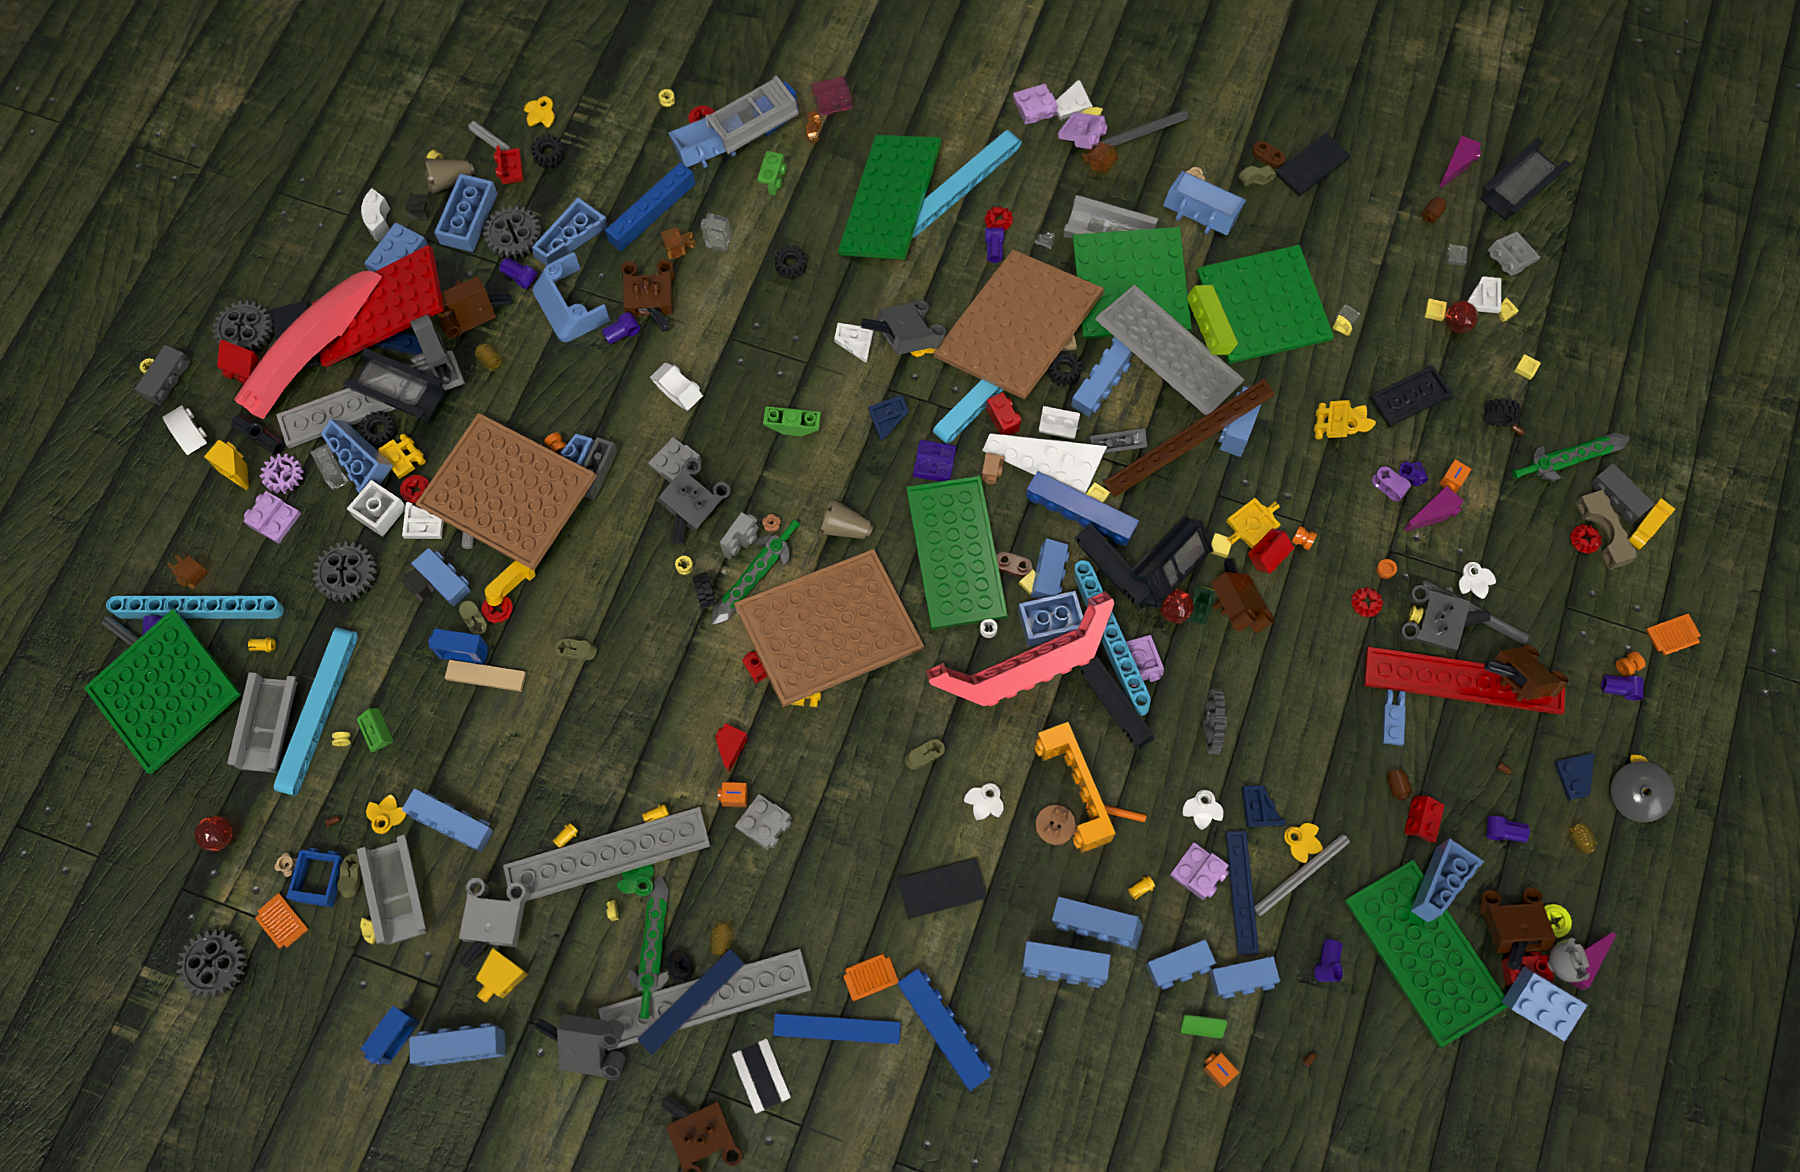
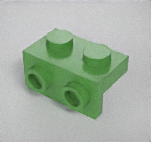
M767 151L757 178L758 182L768 184V191L771 195H776L777 190L781 188L782 174L785 175L787 164L784 163V155Z

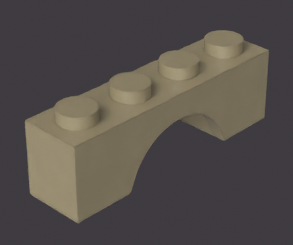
M1603 490L1584 495L1575 503L1583 520L1599 524L1607 534V546L1600 554L1608 570L1630 564L1637 557L1635 548L1630 544L1627 533L1622 528L1618 515L1613 511L1610 499Z

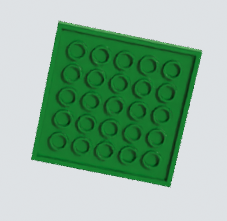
M1180 227L1073 234L1076 277L1104 288L1103 295L1081 323L1082 339L1114 337L1112 333L1095 319L1133 285H1136L1186 330L1191 331Z
M1300 245L1197 268L1196 273L1200 284L1213 285L1238 342L1229 355H1225L1228 364L1333 340L1334 335Z
M175 609L167 613L84 687L148 774H153L241 695L238 688Z

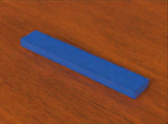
M775 1014L773 1036L899 1044L900 1022Z

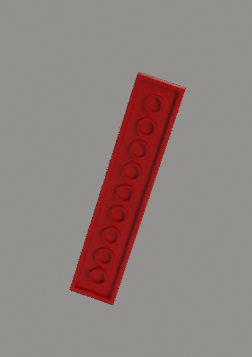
M1373 647L1366 649L1364 686L1405 691L1408 693L1558 715L1565 713V687L1557 697L1546 696L1532 700L1523 698L1522 701H1517L1516 696L1518 692L1513 693L1511 691L1512 686L1509 683L1505 687L1501 686L1502 677L1499 674L1486 671L1484 663Z

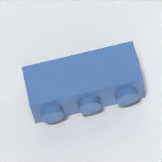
M1047 538L1042 543L1030 597L1042 599L1061 594L1062 587L1060 582L1064 579L1066 569H1063L1069 558L1067 544Z
M428 548L411 564L454 607L471 592L467 587L469 582L462 575L458 577L455 574L457 571L450 563L446 565L442 562L444 558L437 551L433 553Z
M1206 940L1150 961L1146 964L1155 988L1161 987L1164 990L1174 986L1173 982L1180 979L1181 982L1192 979V974L1200 972L1202 975L1211 971V966L1216 964Z
M1274 957L1217 968L1209 972L1215 996H1222V999L1235 997L1234 993L1242 992L1243 995L1255 992L1254 989L1262 987L1263 991L1274 989L1275 984L1280 982Z

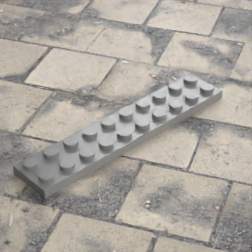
M452 350L447 353L458 379L447 385H442L445 391L465 384ZM427 360L410 365V367L417 369V367L427 363ZM431 369L424 372L436 377ZM388 373L366 381L363 385L396 399L407 381ZM410 383L401 401L407 404L413 403L423 387ZM347 388L276 415L286 446L291 448L321 437V433L330 419L346 421L351 426L361 422L362 419L366 420L365 416L367 414L369 417L372 416L370 412L374 411L375 414H377V411L386 413L396 408Z
M700 807L503 866L507 886L509 887L510 884L516 882L524 885L529 890V899L527 900L529 901L710 847L702 812ZM522 889L515 891L514 898L522 895Z
M798 949L744 965L679 1030L811 991L801 950ZM699 979L651 993L648 1019L639 1018L642 996L599 1008L601 1020H619L625 1026L617 1048L639 1042L637 1039Z

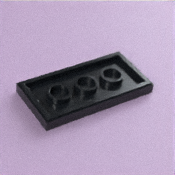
M1325 133L1277 169L1275 173L1300 197L1346 162L1351 155L1330 135Z
M306 300L270 309L276 340L309 308ZM318 353L302 369L320 365Z
M1431 365L1370 395L1369 399L1387 426L1392 427L1450 398L1453 393L1434 366Z
M976 859L898 879L908 920L987 899Z

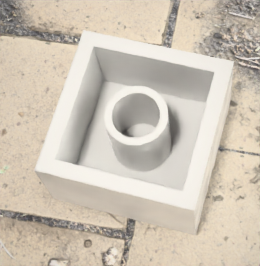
M371 480L348 506L347 510L355 519L383 537L405 511L406 506L401 499Z

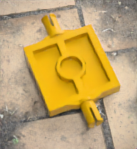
M1254 498L1230 516L1226 522L1235 532L1227 538L1230 544H1234V542L1241 538L1252 549L1272 528L1278 529L1281 524L1274 518L1273 512L1280 508L1279 504L1274 501L1269 507H1266Z

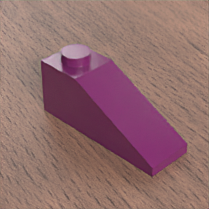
M1461 136L1441 180L1440 187H1444L1470 168L1474 160L1478 161L1482 152L1479 150L1480 142Z
M1446 486L1409 521L1404 530L1411 531L1446 521L1450 516L1455 517L1462 510L1460 506L1464 501Z
M1612 932L1604 935L1584 948L1589 962V967L1585 969L1586 973H1589V977L1587 980L1569 982L1580 990L1591 986L1616 936L1615 933Z

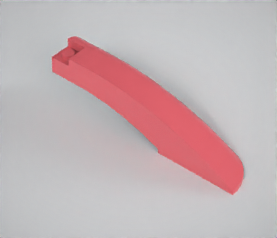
M372 271L358 272L335 286L312 304L270 347L234 400L238 404L243 405L253 415L264 419L283 390L304 365L338 335L342 336L382 276Z

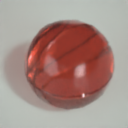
M1459 301L1452 304L1445 315L1448 328L1456 333L1471 331L1479 319L1477 308L1467 301Z
M1175 589L1162 602L1159 610L1165 620L1171 623H1182L1191 616L1194 604L1188 593Z
M209 816L202 819L194 831L197 845L207 851L223 849L229 844L233 835L230 823L225 818L219 816Z

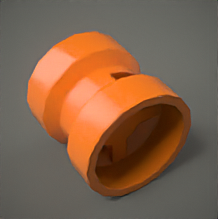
M558 432L550 434L544 440L546 447L559 455H562L561 451L567 445L563 442V438Z
M1299 526L1292 543L1296 545L1302 544L1303 548L1309 551L1317 533L1313 531L1308 533L1304 527Z
M1632 651L1626 658L1616 661V668L1624 677L1633 675L1635 671H1640L1646 665L1644 658L1636 651Z

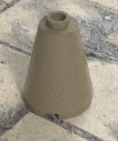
M423 159V166L427 167L425 176L431 194H436L454 186L459 174L471 177L474 174L472 163L469 164L468 160Z
M830 498L822 519V526H820L818 533L865 539L866 536L870 537L873 526L870 525L871 521L836 499Z

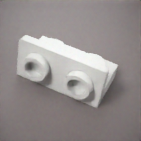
M1043 406L1039 432L1075 439L1080 413Z

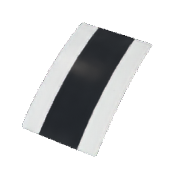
M767 1039L732 1055L755 1113H759L790 1098Z

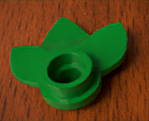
M652 864L623 872V880L616 884L619 890L625 894L649 895L653 889L651 879L654 875V869ZM641 884H645L647 886L645 889L639 888Z

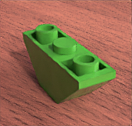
M765 407L763 425L783 435L804 436L819 430L821 412Z

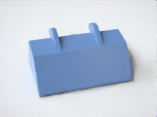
M737 114L720 123L727 134L743 125ZM706 118L668 132L680 161L686 167L700 162L702 167L706 168L707 163L705 160L726 152L723 140L715 129L707 127ZM735 150L730 153L732 157L736 156Z
M1182 171L1169 189L1163 206L1178 213L1176 216L1177 221H1180L1184 215L1207 226L1204 232L1207 235L1211 229L1228 235L1246 200Z

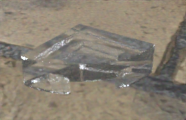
M1039 234L1035 243L1051 249L1055 234Z

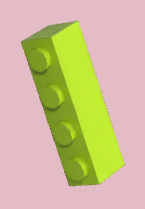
M1195 285L1189 292L1187 300L1210 354L1229 355L1238 342L1213 285Z

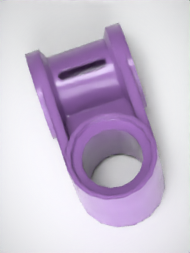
M1381 467L1372 478V484L1397 502L1401 501L1411 487V483L1407 479L1401 477L1389 467Z

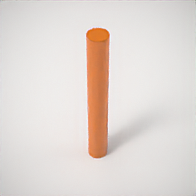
M1104 805L1107 814L1145 823V814Z

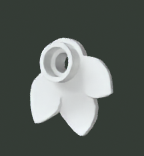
M1469 562L1463 567V576L1459 580V588L1462 594L1471 590L1477 597L1484 599L1488 593V585L1495 584L1496 579L1489 569L1481 568L1476 562ZM1472 568L1475 570V574H1472Z
M987 783L982 788L971 789L964 798L965 803L974 805L973 814L976 820L985 819L990 813L995 817H999L1003 811V802L999 798L1000 789L993 783ZM987 791H993L994 795L989 797L986 793Z
M1201 790L1196 794L1195 798L1187 800L1182 811L1185 817L1193 816L1196 826L1201 830L1205 829L1212 819L1221 821L1223 818V809L1220 804L1215 802V796L1209 790ZM1206 797L1208 803H1203L1201 798Z

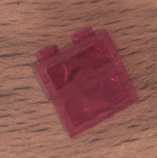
M844 76L811 84L820 116L853 108L851 93Z

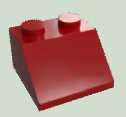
M221 339L219 342L217 367L222 371L224 377L230 380L233 378L237 379L244 385L260 360L253 351Z

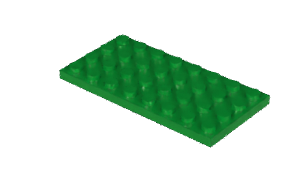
M875 135L838 249L839 255L906 259L942 143L940 137Z
M981 476L906 487L931 630L979 623L987 619L998 620L1007 618L1008 615Z
M1412 860L1344 900V902L1438 1047L1442 1048L1508 1006L1502 1002L1505 997L1447 909L1442 915L1430 922L1425 921L1411 911L1424 879L1423 873L1415 861Z

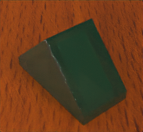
M1196 585L1192 593L1187 621L1206 625L1215 594L1214 589Z

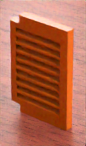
M1689 613L1646 629L1657 652L1661 651L1664 656L1700 643L1698 637L1701 635Z
M280 893L257 911L259 915L255 919L279 949L284 945L288 948L309 930Z
M883 953L845 968L847 975L843 976L853 1002L896 985L899 982L890 957L885 959Z

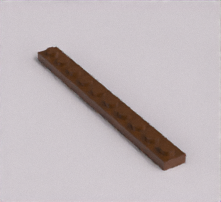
M1265 379L1259 381L1103 481L1113 498H1115L1275 395L1273 389Z

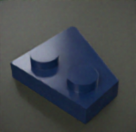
M902 395L868 407V412L880 441H883L909 413Z
M1593 753L1554 763L1568 801L1590 795L1594 763Z
M1243 786L1241 788L1246 827H1279L1286 825L1284 818L1281 819L1275 810L1277 807L1269 799L1268 793L1263 786Z

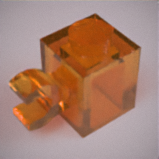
M1102 142L1094 149H1087L1088 154H1081L1084 161H1090V166L1093 170L1106 173L1118 160L1114 146Z
M678 227L661 232L669 259L685 255L684 245L687 247L696 246L695 240L689 241V239L694 238L692 232L681 236Z
M175 555L174 557L178 560V563L176 565L167 564L173 570L172 573L177 576L175 581L182 587L189 586L192 590L209 573L190 556L183 560L178 555Z

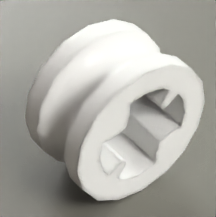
M992 619L982 621L980 625L982 636L985 638L994 637L997 633V623ZM985 625H988V627L989 625L993 626L992 632L989 630L986 632Z

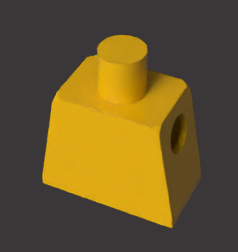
M492 949L476 980L484 985L476 996L485 1003L488 1002L494 993L504 998L528 974L500 952Z

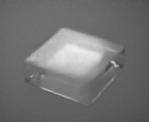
M1449 245L1447 263L1465 266L1467 263L1468 247Z
M1345 304L1334 320L1336 321L1338 316L1341 315L1352 326L1360 316V313Z

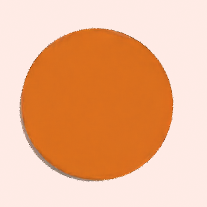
M1390 559L1381 560L1376 567L1377 574L1383 579L1392 578L1397 572L1396 563Z

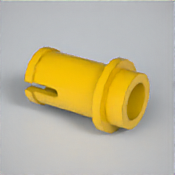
M271 637L266 639H249L248 649L250 651H266L270 653L275 650L276 642Z
M659 804L657 808L643 813L642 816L644 821L646 820L645 823L668 816L669 811L665 804Z
M571 823L565 825L564 830L552 840L559 848H563L573 836H577L578 830Z
M1149 876L1146 878L1142 877V880L1128 888V891L1132 898L1136 900L1147 891H1153L1155 884Z

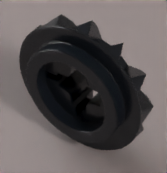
M673 950L668 953V956L665 958L667 963L664 966L669 970L667 975H672L673 981L678 980L680 983L691 979L694 973L691 958L681 950Z

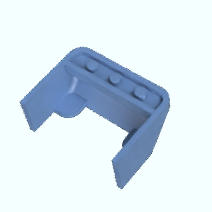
M574 252L548 264L533 286L536 300L558 339L562 342H569L610 322L604 304L589 312L581 304H574L568 307L554 282L581 270Z

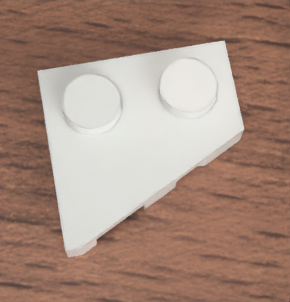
M1080 80L1056 100L1059 120L1069 118L1073 112L1081 113L1085 109L1092 107Z
M1482 277L1464 306V310L1499 313L1501 311V278Z
M838 323L834 340L835 343L862 361L867 362L874 331L863 329L861 326Z
M406 502L403 538L442 539L444 521L429 514L426 510L419 509L413 506L412 503Z

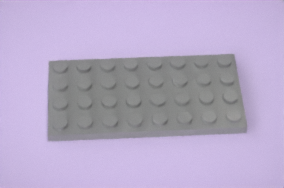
M1133 285L1095 319L1205 415L1216 410L1244 381L1239 374L1217 355H1211L1209 349L1136 285Z

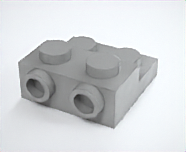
M1518 232L1495 241L1488 249L1491 258L1497 260L1501 264L1502 270L1511 276L1522 272L1525 267L1536 263L1541 258Z
M673 437L648 462V465L671 483L682 470V465L688 458L695 457L700 463L701 458L690 447L684 446ZM688 463V464H687L688 470H690V471H695V470H696V467H695L694 464H692V463Z
M742 512L720 541L724 557L730 560L733 555L736 556L739 553L741 546L747 549L750 544L753 545L755 543L759 527L755 524L757 519L750 514L745 515Z
M758 794L737 822L735 828L768 851L770 847L773 848L778 843L780 833L782 831L785 832L791 825V815Z

